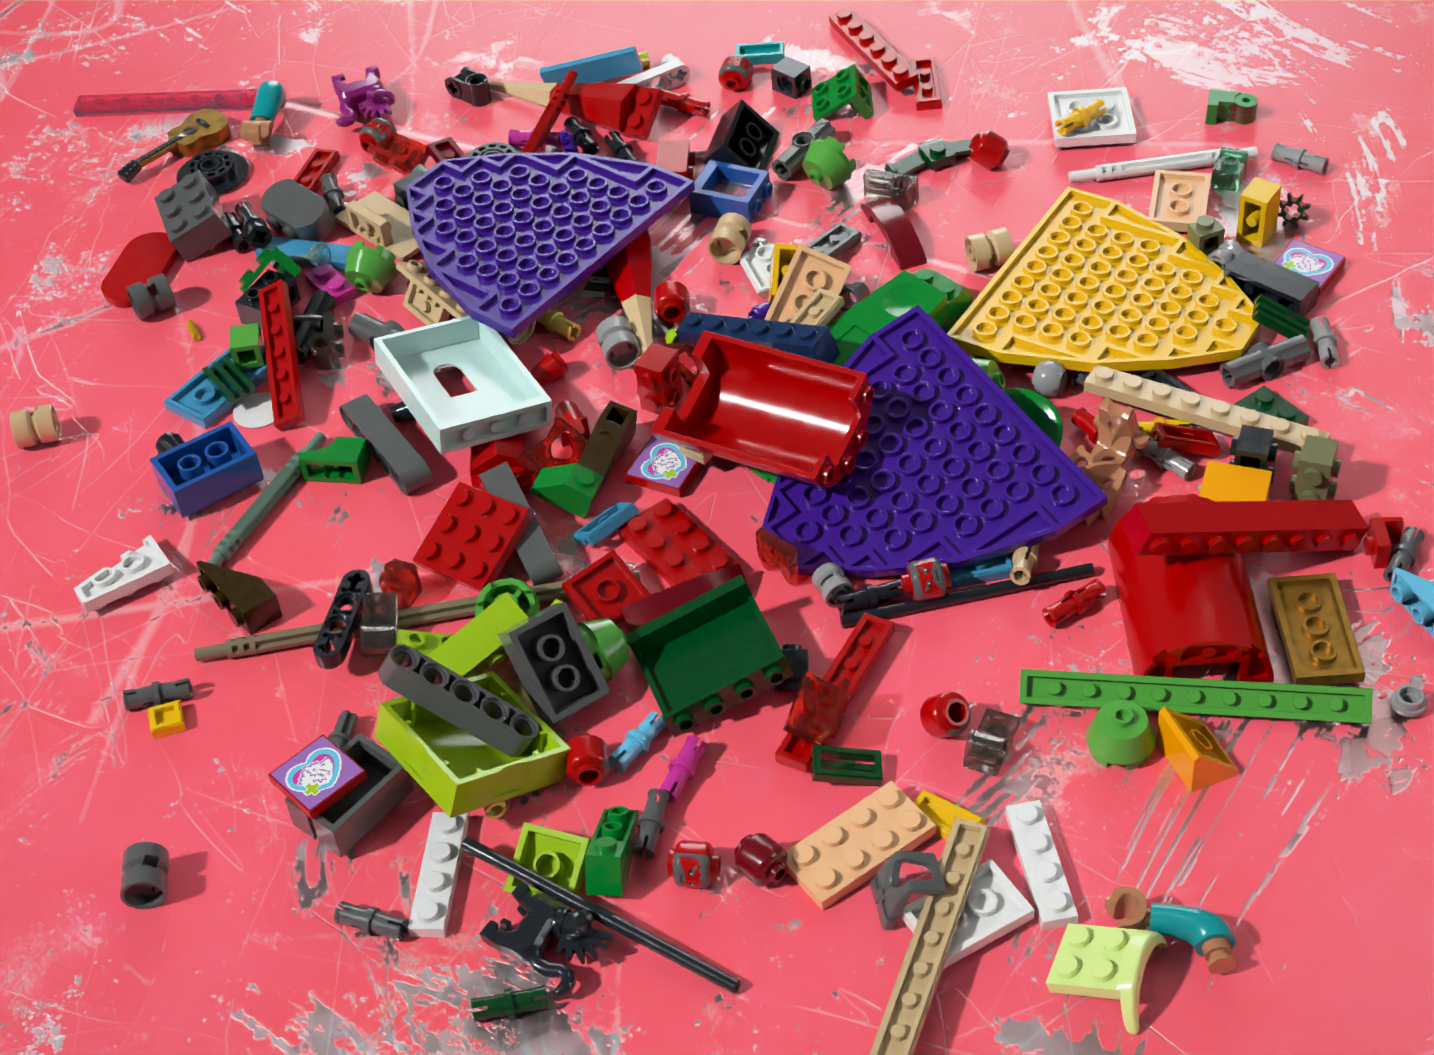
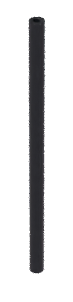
M1092 563L1031 575L1030 581L1025 585H1017L1012 580H1006L948 592L944 597L930 601L917 602L910 600L843 614L839 616L842 628L857 625L864 612L888 619L1093 576L1095 574Z

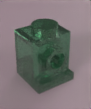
M1221 146L1220 154L1212 169L1211 187L1238 192L1246 175L1248 151Z

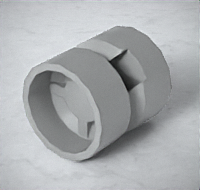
M612 316L606 318L597 326L596 338L599 346L602 348V353L608 366L615 370H624L634 366L637 358L641 357L642 352L629 320L622 316Z

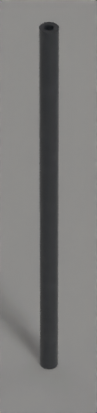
M466 837L463 840L461 849L576 911L583 909L590 911L595 921L733 994L738 991L741 980L474 839Z

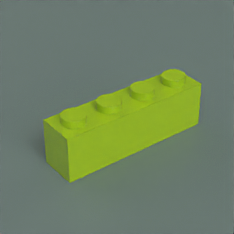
M506 592L431 652L428 657L466 679L480 675L487 668H495L500 665L507 656L497 634L527 619L528 616Z

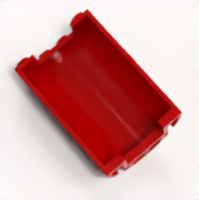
M703 331L691 354L700 372L678 414L673 408L663 407L651 430L654 437L662 441L822 488H830L837 484L846 473H852L860 447L866 445L869 436L866 428L870 404L874 397V388L870 387L867 373L710 331Z
M1196 494L1164 497L1155 496L1145 503L1215 501ZM1129 512L1126 513L1113 527L1108 539V549L1134 675L1172 677L1173 666L1238 662L1237 675L1239 681L1273 682V668L1243 554L1137 556L1121 526Z

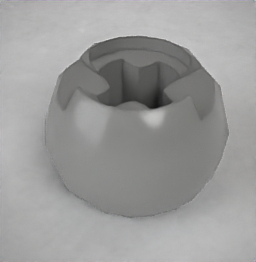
M1045 360L1038 363L1032 376V384L1036 392L1045 397H1054L1062 393L1067 381V372L1063 368V364L1055 360Z

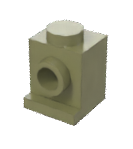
M1202 215L1197 218V222L1188 224L1187 239L1198 250H1201L1208 256L1214 250H1218L1219 246L1224 243L1225 228L1213 216Z

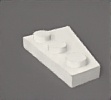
M151 535L142 540L144 546L134 553L130 550L120 556L122 561L112 568H102L74 588L78 600L87 613L101 609L110 602L123 596H129L136 592V590L151 583L159 582L166 576L174 573L171 563Z

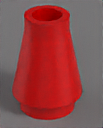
M557 352L547 353L530 371V374L540 386L563 378L564 373L568 371V367Z

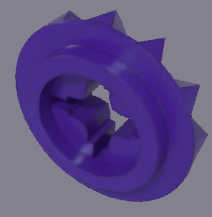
M567 129L560 131L559 137L564 152L579 153L573 134H568Z

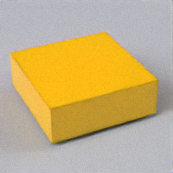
M180 700L147 708L153 739L186 731L184 712Z

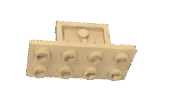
M373 191L357 202L355 200L351 201L346 205L345 210L335 215L338 223L374 245L386 248L402 262L420 252L412 233L409 211L376 191Z
M416 260L397 262L395 268L410 280L403 306L423 323L432 325L448 321L450 314L455 318L469 316L433 279L427 270L425 262Z

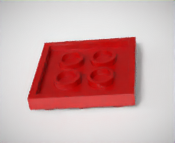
M459 481L412 561L424 569L481 592L488 583L496 581L534 514L528 508Z

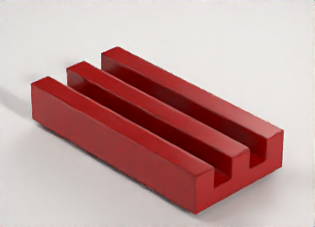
M1155 422L1151 431L1155 435V441H1158V448L1169 447L1172 448L1171 450L1217 457L1220 446L1210 430Z

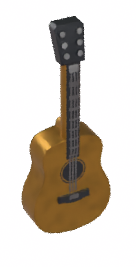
M202 109L192 113L181 125L168 131L169 140L136 160L132 159L118 171V176L124 182L129 183L144 166L168 152H171L173 156L181 155L190 158L205 149L225 143L232 135L227 117L213 109Z

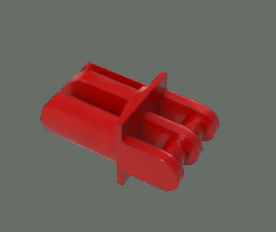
M563 400L555 408V426L560 434L562 447L570 446L573 454L576 457H581L587 443L586 440L590 438L587 416H583L575 403L570 400Z

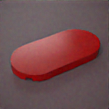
M150 232L142 234L126 245L101 284V291L110 305L122 308L132 307L126 292L127 286L137 282L146 284L148 278L163 273L164 276L167 275L179 255V252L170 243L167 233Z

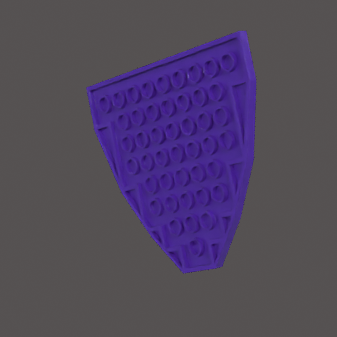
M576 152L501 153L443 159L406 186L412 233L429 274L472 319L512 338H515L695 190L694 180L651 163Z
M917 305L871 334L843 366L867 373L870 387L874 388V397L870 404L866 428L869 432L868 440L864 447H860L852 473H846L837 484L830 488H822L777 475L762 528L767 538L799 575H813L821 565L834 562L840 566L844 576L875 578L905 575L909 562L929 557H936L941 563L945 562L948 570L961 569L1015 552L1020 547H1030L1056 539L1107 505L1108 497L951 337Z

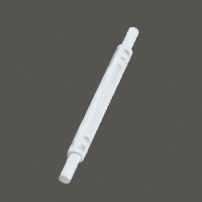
M1256 146L1230 150L1228 147L1095 165L1093 169L1068 172V178L1070 183L1093 179L1099 182L1155 174L1156 170L1179 171L1231 164L1233 160L1257 157L1258 150Z

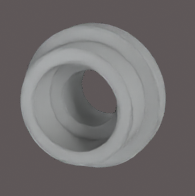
M1405 684L1393 692L1391 706L1395 712L1402 716L1416 717L1423 714L1426 710L1427 699L1421 688L1412 684Z

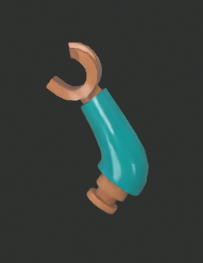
M275 80L261 83L257 89L250 120H244L241 123V138L245 141L253 142L252 145L254 147L271 146L274 120L279 110L287 102L286 90L281 83Z
M1130 886L1114 888L1112 894L1105 899L1104 908L1109 916L1114 919L1126 918L1118 919L1117 928L1145 930V927H1149V931H1155L1164 936L1187 941L1195 948L1198 955L1205 957V960L1208 961V970L1213 974L1227 973L1235 967L1236 962L1231 950L1236 944L1235 936L1231 927L1219 915L1195 907L1174 904L1151 903V907L1147 908V899L1144 894Z

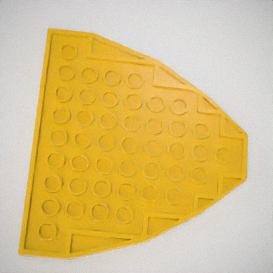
M1068 186L947 334L963 351L1002 363L1036 366L1045 360H1055L1062 363L1063 368L1067 370L1091 372L1095 365H1101L1118 371L1174 369L1234 360L1243 356L1261 329L1262 324L1252 320L1254 304L1231 277H1224V270L1210 259H1207V256L1201 250H1198L1187 238L1156 221H1148L1147 216L1120 201Z

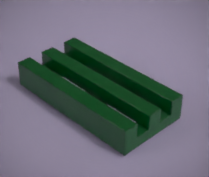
M1261 293L1254 300L1252 320L1288 339L1302 334L1308 340L1309 319Z
M228 356L222 358V364H219L218 361L212 363V369H209L207 366L202 368L207 380L230 405L256 393L254 384ZM226 370H228L246 390H244ZM220 374L237 394L233 395L216 375Z
M813 745L811 749V757H813L811 762V769H813L812 781L879 787L883 782L881 750ZM821 758L840 759L842 761H825L821 760ZM855 761L874 762V764L855 763Z

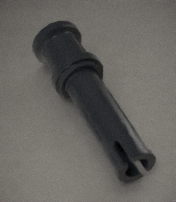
M240 201L243 206L240 207L237 203L235 212L243 223L245 236L253 247H266L272 240L271 230L261 217L256 216L249 202Z

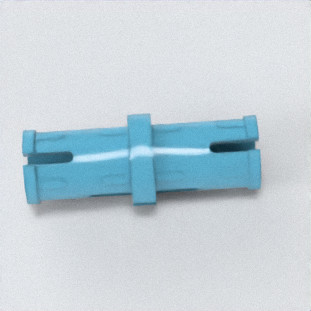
M652 711L635 730H629L625 735V741L609 755V762L612 768H615L619 763L620 766L616 771L623 773L640 753L645 754L649 750L650 743L667 727L662 716L655 721L654 719L658 716V713Z

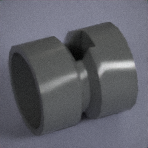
M163 273L148 278L146 284L137 282L126 287L129 301L139 320L154 315L156 309L163 312L176 306L175 297Z
M138 842L124 850L120 898L127 906L135 909H151L162 905L166 901L168 893L169 852L165 847L154 842Z

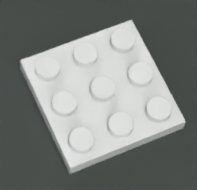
M1127 87L1048 92L1047 102L1056 148L1136 142L1137 133ZM1096 99H1101L1105 103L1104 106L1098 109L1101 110L1106 107V114L1090 121L1088 126L1084 128L1078 127L1064 136L1057 132V129L1063 127V125L1055 127L1056 120L1071 114L1073 109L1080 106L1084 107Z

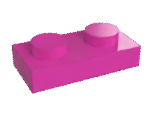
M328 262L304 273L306 282L316 292L317 290H324L335 297V307L357 297L355 288Z

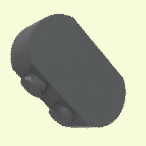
M284 179L274 183L262 196L261 207L267 215L266 222L274 230H282L288 238L321 242L331 234L335 227L336 218L328 207L326 200L292 179Z

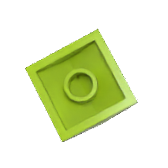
M524 822L513 861L578 894L586 879L585 853L591 839ZM508 874L503 891L512 894L522 881ZM529 886L533 896L557 903L560 907L571 909V907Z

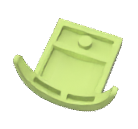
M1068 923L1047 977L1046 985L1051 993L1120 1000L1124 1026L1128 1033L1137 1034L1140 1028L1139 995L1146 963L1156 946L1166 949L1168 943L1160 933L1155 931Z

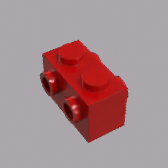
M651 343L644 354L637 358L634 372L637 378V394L639 395L641 409L660 414L664 406L669 408L676 407L683 396L678 350Z

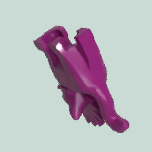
M377 65L365 69V80H358L347 84L342 82L346 80L344 74L331 77L335 94L339 99V109L344 116L336 120L338 126H351L357 120L356 111L359 110L361 114L365 115V118H368L371 114L373 119L384 118L385 113L392 115L390 107L395 104V96L384 88L380 81L381 75Z

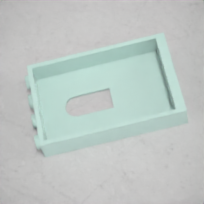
M470 316L374 338L375 363L441 455L552 425V400L498 332L472 319ZM440 367H457L464 373L476 391L450 397L433 373Z

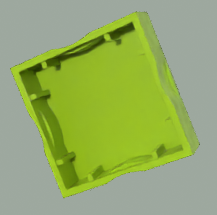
M494 671L467 679L531 715L537 721L539 733L523 755L519 757H511L406 697L380 703L374 736L450 818L564 781L566 772L565 759L570 747L543 720L530 712L520 697Z

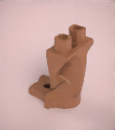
M1106 397L1098 407L1099 412L1094 418V426L1098 430L1099 435L1097 444L1091 454L1086 451L1085 446L1080 445L1069 457L1076 465L1083 460L1087 462L1085 466L1079 468L1108 497L1107 505L1080 522V524L1086 527L1096 517L1104 521L1109 518L1128 476L1127 471L1124 469L1126 462L1135 454L1137 449L1144 448L1151 440L1150 436L1144 434L1139 429L1134 408L1130 406L1127 408L1121 407ZM1108 481L1114 482L1109 488L1102 487Z

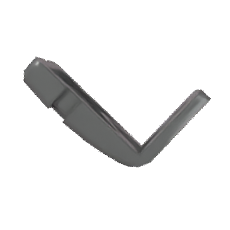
M896 852L877 871L878 874H875L870 883L874 902L878 904L876 909L880 923L885 930H893L898 916L901 915L912 893L943 895L946 891L936 855L925 852ZM902 862L924 866L931 871L933 876L930 880L911 881L902 886L898 885Z

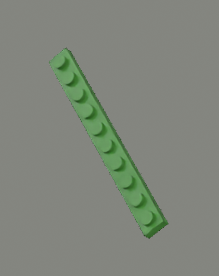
M1021 669L1019 704L1101 708L1111 701L1127 700L1138 704L1144 711L1159 712L1163 707H1167L1187 714L1372 724L1373 689Z

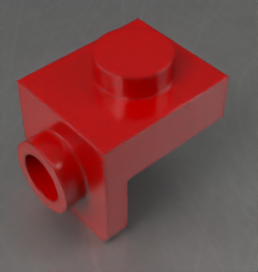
M1401 516L1370 518L1369 530L1367 531V536L1364 537V552L1366 556L1371 557L1374 569L1387 568L1391 544H1398L1401 540L1404 526Z

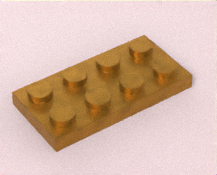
M1335 573L1268 578L1267 588L1294 684L1328 685L1364 682L1366 672Z

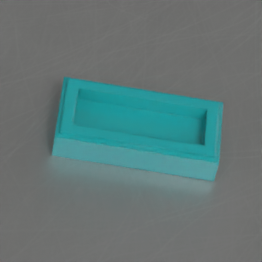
M784 41L736 44L735 55L738 54L746 57L752 65L777 64L785 58Z

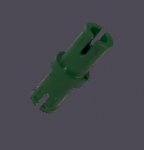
M541 985L514 992L512 988L504 989L503 994L479 998L473 997L471 998L472 1008L488 1007L487 1010L472 1012L474 1022L505 1015L508 1016V1019L516 1018V1013L549 1009L548 999L532 1001L533 997L547 995L546 986Z

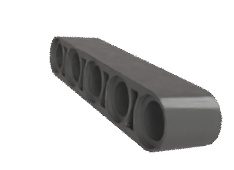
M367 394L339 406L341 417L346 426L355 437L366 438L370 455L404 495L433 482V476L427 463Z
M507 461L479 474L488 493L528 508L532 512ZM533 516L515 548L535 586L546 584L564 575L539 523L535 516Z
M404 644L394 646L379 668L378 676L385 686L508 756L519 757L523 755L539 733L538 723L531 715L410 646Z

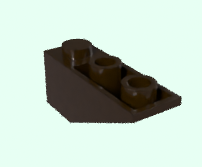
M611 400L598 418L578 462L579 465L604 476L598 493L636 433L637 410Z
M204 561L196 562L200 573L197 577L199 585L205 593L209 591L212 593L215 603L221 610L225 608L228 610L229 617L236 627L242 626L252 635L283 616L276 594L260 577Z

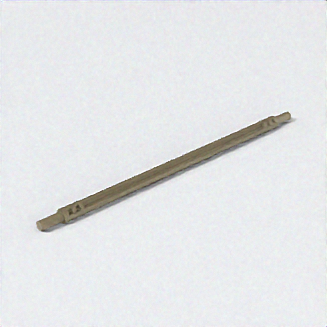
M639 570L632 571L641 582ZM567 580L530 586L536 593L539 603L569 598L562 589V583ZM478 596L362 616L355 636L475 615V605ZM323 623L228 639L223 644L195 648L196 661L224 656H228L231 659L313 644L316 642ZM337 627L331 632L339 633L344 631L346 627Z

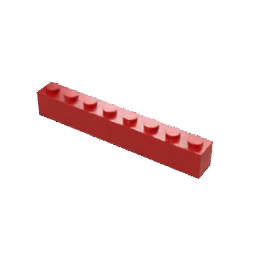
M1352 500L1135 503L1121 525L1137 556L1350 551L1360 544L1361 539L1369 530V526Z

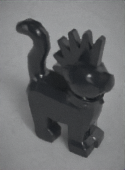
M520 882L512 892L513 897L519 904L517 911L523 917L517 927L513 929L511 921L505 918L500 921V928L497 922L490 920L479 934L484 943L502 953L513 955L524 967H530L533 972L545 978H560L561 981L554 989L553 994L556 997H563L570 994L576 985L575 972L564 963L551 962L545 959L555 940L559 939L556 949L559 957L566 953L567 960L571 961L576 953L580 963L584 964V955L590 956L594 960L599 959L594 948L607 952L608 947L603 941L613 942V935L591 927L594 917L590 911L586 909L571 911L570 908L560 907L552 901L537 898L532 895L528 884Z

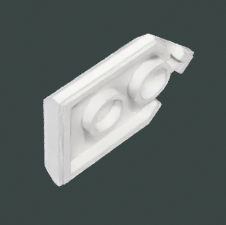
M756 237L752 243V248L748 253H744L740 259V264L758 296L765 299L769 298L771 256L774 244L767 243V239Z

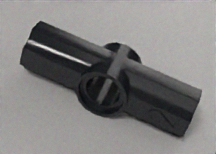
M317 290L316 294L312 295L304 313H298L294 318L293 328L298 364H305L307 360H310L318 341H323L327 338L329 331L328 320L336 306L335 297L328 294L327 291Z

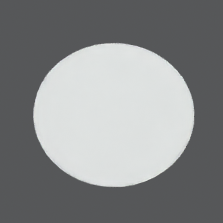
M271 393L252 394L238 402L233 410V418L236 423L247 428H259L273 423Z

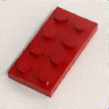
M668 498L637 514L617 528L618 536L671 586L739 564Z

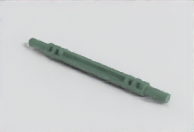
M317 432L303 449H298L213 549V555L207 563L220 566L233 556L302 474L298 460L301 452L318 450L326 441V436L323 433Z

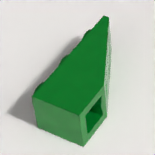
M623 806L604 809L585 853L586 895H623L629 877L639 810H629Z

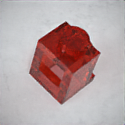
M395 558L385 564L384 570L379 577V586L382 591V597L379 599L380 605L397 610L411 608L423 591L416 564Z

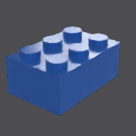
M232 421L150 458L159 486L182 518L264 479L256 452Z

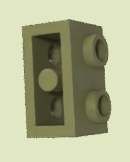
M1306 435L1302 451H1295L1292 469L1297 470V474L1292 473L1289 485V492L1294 493L1293 500H1334L1338 482L1333 481V477L1338 478L1342 460L1336 458L1338 440Z

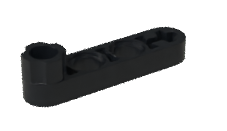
M352 570L346 573L340 582L313 647L316 662L321 668L333 669L344 662L364 611L367 608L373 607L376 603L371 578L365 570ZM345 605L352 607L349 610H341ZM337 627H346V629L342 632H331L333 629Z

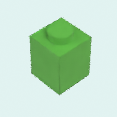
M259 323L230 327L229 349L234 364L240 370L264 366L265 344Z

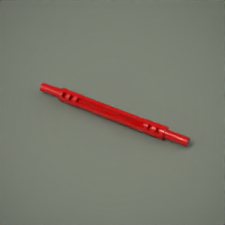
M569 70L561 86L557 87L521 153H534L537 148L545 143L570 97L569 91L578 76L575 71Z

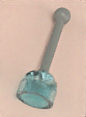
M321 243L311 246L306 255L289 258L294 262L309 260L315 266L328 265L331 261V251L327 244Z

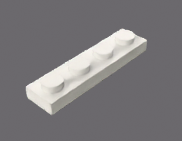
M1040 800L1005 806V817L1041 930L1066 927L1068 923L1078 924V913Z
M433 812L408 924L410 937L446 938L463 854L461 844L466 838L469 825L467 813L452 818L445 812Z

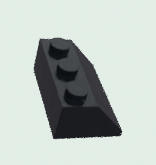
M741 99L722 115L702 163L707 165L709 160L765 171L780 132Z

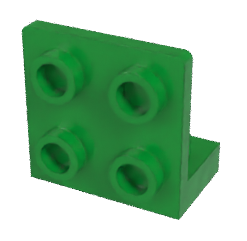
M854 64L846 69L839 70L835 76L827 81L818 83L811 91L813 118L816 122L821 118L828 117L847 104H850L855 113L859 112L865 120L874 115L871 84Z
M273 247L271 250L265 248L256 259L259 265L254 271L247 269L238 280L242 284L238 289L245 293L271 261L275 262L272 267L277 272L283 275H290L291 277H295L302 268L277 247Z

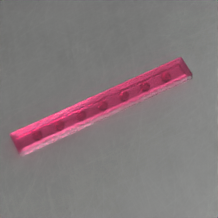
M257 89L79 95L74 105L73 113L75 117L194 113L202 109H213L219 112L252 111Z

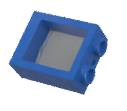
M709 160L694 182L695 190L689 194L691 213L720 218L726 213H737L748 219L751 224L755 216L760 214L766 199H769L772 195L773 185L770 183L769 171Z

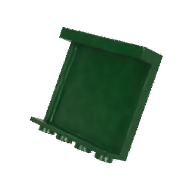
M742 574L625 634L628 644L635 654L663 714L662 718L674 738L682 733L689 732L705 721L721 715L728 709L748 701L755 695L779 685L784 680L794 676Z

